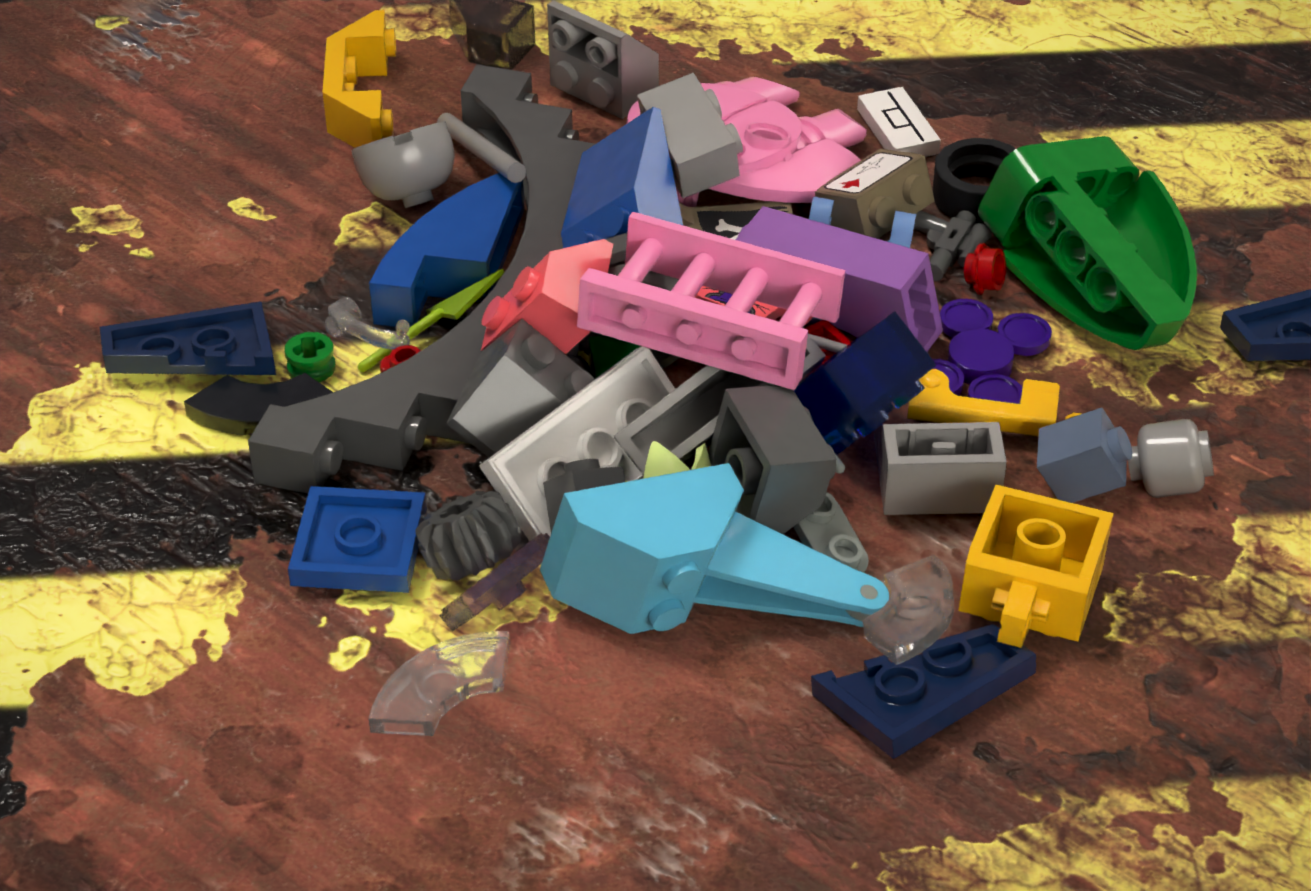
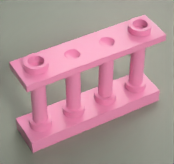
M632 212L628 218L625 267L618 276L588 268L580 279L577 327L795 390L802 379L808 330L803 329L810 316L836 323L840 313L846 270ZM649 271L679 279L671 291L641 283ZM702 286L733 294L725 306L694 298ZM756 301L787 309L779 322L748 313Z

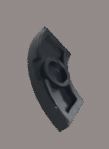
M306 373L287 381L270 384L243 382L226 375L185 400L184 405L186 416L197 423L221 432L246 435L247 429L255 430L270 404L286 407L333 392Z

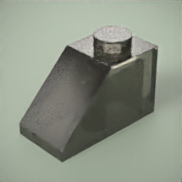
M449 0L450 27L468 62L513 70L536 45L534 5L516 0Z

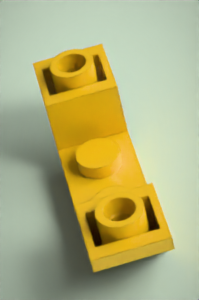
M375 10L326 38L322 93L327 132L354 148L394 136L392 109H383L381 90L355 91L358 77L387 76L388 57H396L395 28H386L385 10Z

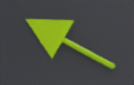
M503 269L425 310L428 315L360 362L358 370L362 373L368 371L382 361L385 356L390 355L393 349L403 346L442 317L458 319L504 274Z

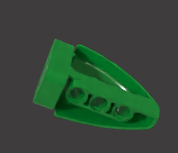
M1106 136L1025 145L1015 149L1004 158L980 203L978 215L1003 247L1007 249L1003 251L1006 258V266L1052 308L1078 326L1102 339L1132 350L1161 346L1170 342L1177 335L1190 314L1196 291L1197 267L1189 230L1178 207L1157 175L1151 170L1144 171L1140 175L1139 169L1110 137Z

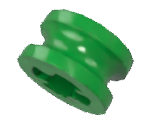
M304 332L289 339L285 345V358L287 359V373L289 376L294 378L306 373L318 382L325 381L332 376L336 363L333 356L334 347L331 339L318 332Z

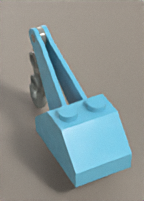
M835 454L837 459L836 473L840 474L844 472L845 465ZM729 463L564 493L540 567V572L554 599L629 634L653 629L656 631H667L675 628L679 624L686 622L695 603L830 620L858 627H871L879 621L889 601L887 587L877 578L865 573L869 562L867 552L840 505L830 493L826 492L823 504L793 526L802 542L800 543L736 512L744 489Z

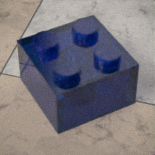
M894 311L800 381L794 392L802 405L809 410L812 421L825 442L838 455L861 436L862 438L867 436L890 418L889 413L895 409V406L897 409L902 407L923 391L925 387L919 379L934 368L936 364L896 311Z

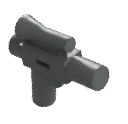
M922 210L916 213L914 229L927 235V246L934 250L930 258L934 281H940L948 268L953 267L956 261H958L960 266L964 267L967 254L974 253L978 244L986 243L992 237V232L984 224H976V217L969 211H960L956 218L952 217L950 222Z

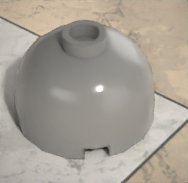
M445 121L409 130L410 132L397 136H389L352 149L353 162L363 185L373 195L383 200L402 199L405 208L434 200L431 190L447 181L453 171L455 159L452 138Z

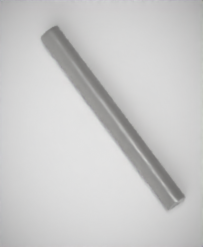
M451 113L440 115L437 123L445 121L451 138L511 182L518 183L525 178L526 168L519 161Z

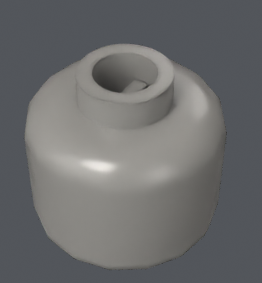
M1190 419L1143 425L1137 435V446H1131L1132 459L1128 460L1131 481L1143 480L1145 490L1152 497L1160 498L1199 492L1204 487L1205 477L1214 476L1208 431H1198L1197 425Z

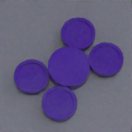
M956 299L946 303L940 311L943 332L952 338L949 344L948 360L927 359L915 364L909 373L908 385L910 391L914 375L922 369L931 368L942 371L948 377L949 389L955 395L959 396L962 393L963 385L966 383L970 385L968 389V397L1020 404L1022 386L1016 380L1009 377L1012 372L1014 354L1031 356L1045 351L1050 345L1052 335L1048 322L1033 314L1015 313L1004 317L999 322L996 332L992 331L993 313L984 303L972 299Z

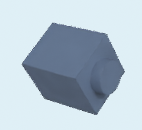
M1102 407L1039 428L1037 469L1058 500L1073 503L1126 486L1127 460L1132 459L1131 443L1125 430L1121 426L1114 427Z

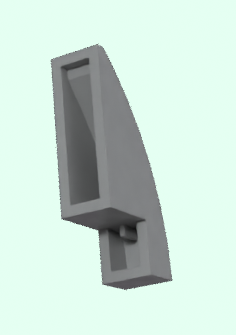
M809 334L802 379L818 368L826 356ZM706 365L614 435V439L643 476L649 449L653 441L660 443L684 463L696 454V448L704 443L706 448L710 446L725 389L774 384Z

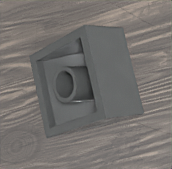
M521 319L482 350L446 424L490 458L595 379L590 373L583 370L553 345L548 338L541 335L525 320Z
M777 385L725 389L708 452L711 466L729 463L743 487L744 492L736 512L784 534L823 504L830 479L834 477L836 472L837 459L834 450L825 442L812 421L809 410L802 405L794 390Z

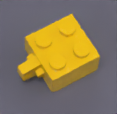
M995 485L969 549L958 611L980 616L989 621H999L1002 627L999 630L997 642L1022 648L1029 629L1041 632L1047 636L1061 637L1078 642L1103 570L1114 513Z

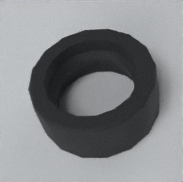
M986 138L958 140L945 146L935 159L933 196L938 209L950 218H956L960 211H969L976 217V224H984L978 215V209L989 186L973 185L960 179L973 176L993 179L1004 158L1016 148L1010 144Z

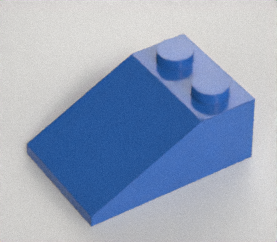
M656 107L650 108L582 153L561 231L563 248L608 239L627 233L628 218L632 212L683 225L661 109Z

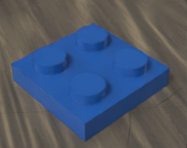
M310 486L288 566L290 586L409 593L419 548V540L415 530L424 521L427 511L425 492Z

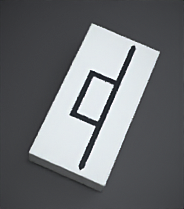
M903 87L858 96L857 110L884 149L925 155V157L940 153L941 139Z

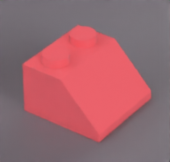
M605 239L550 251L534 268L525 267L518 275L513 288L503 298L496 296L487 306L482 317V325L486 327L481 351L519 320L523 319L566 355L591 332L577 327L580 279L588 268L608 273L613 244Z

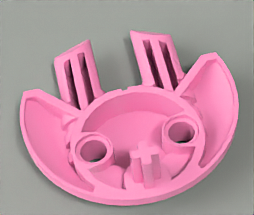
M749 77L736 82L700 83L705 91L708 89L714 91L721 107L723 122L725 125L732 123L735 126L743 146V152L737 154L740 176L708 189L763 201L811 203L818 188L861 161L846 148L862 142L866 136L867 129L840 109H834L814 117H798L786 106L798 100L800 96L799 91L757 77ZM638 101L630 108L627 123L640 116ZM676 187L678 201L685 206L696 207L699 192L682 198Z

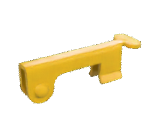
M931 368L922 369L913 377L907 419L935 423L999 422L1002 432L1039 436V428L1056 423L1060 386L1058 383L1026 379L1023 381L1020 404L955 395L949 389V379L942 371ZM1072 413L1070 415H1067L1065 417V420L1081 415L1082 413Z

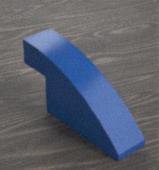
M497 173L461 190L418 219L394 243L381 260L369 282L373 324L410 328L418 322L428 296L449 298L502 269L525 210L523 180L513 183L500 173ZM497 281L476 302H482L496 286Z

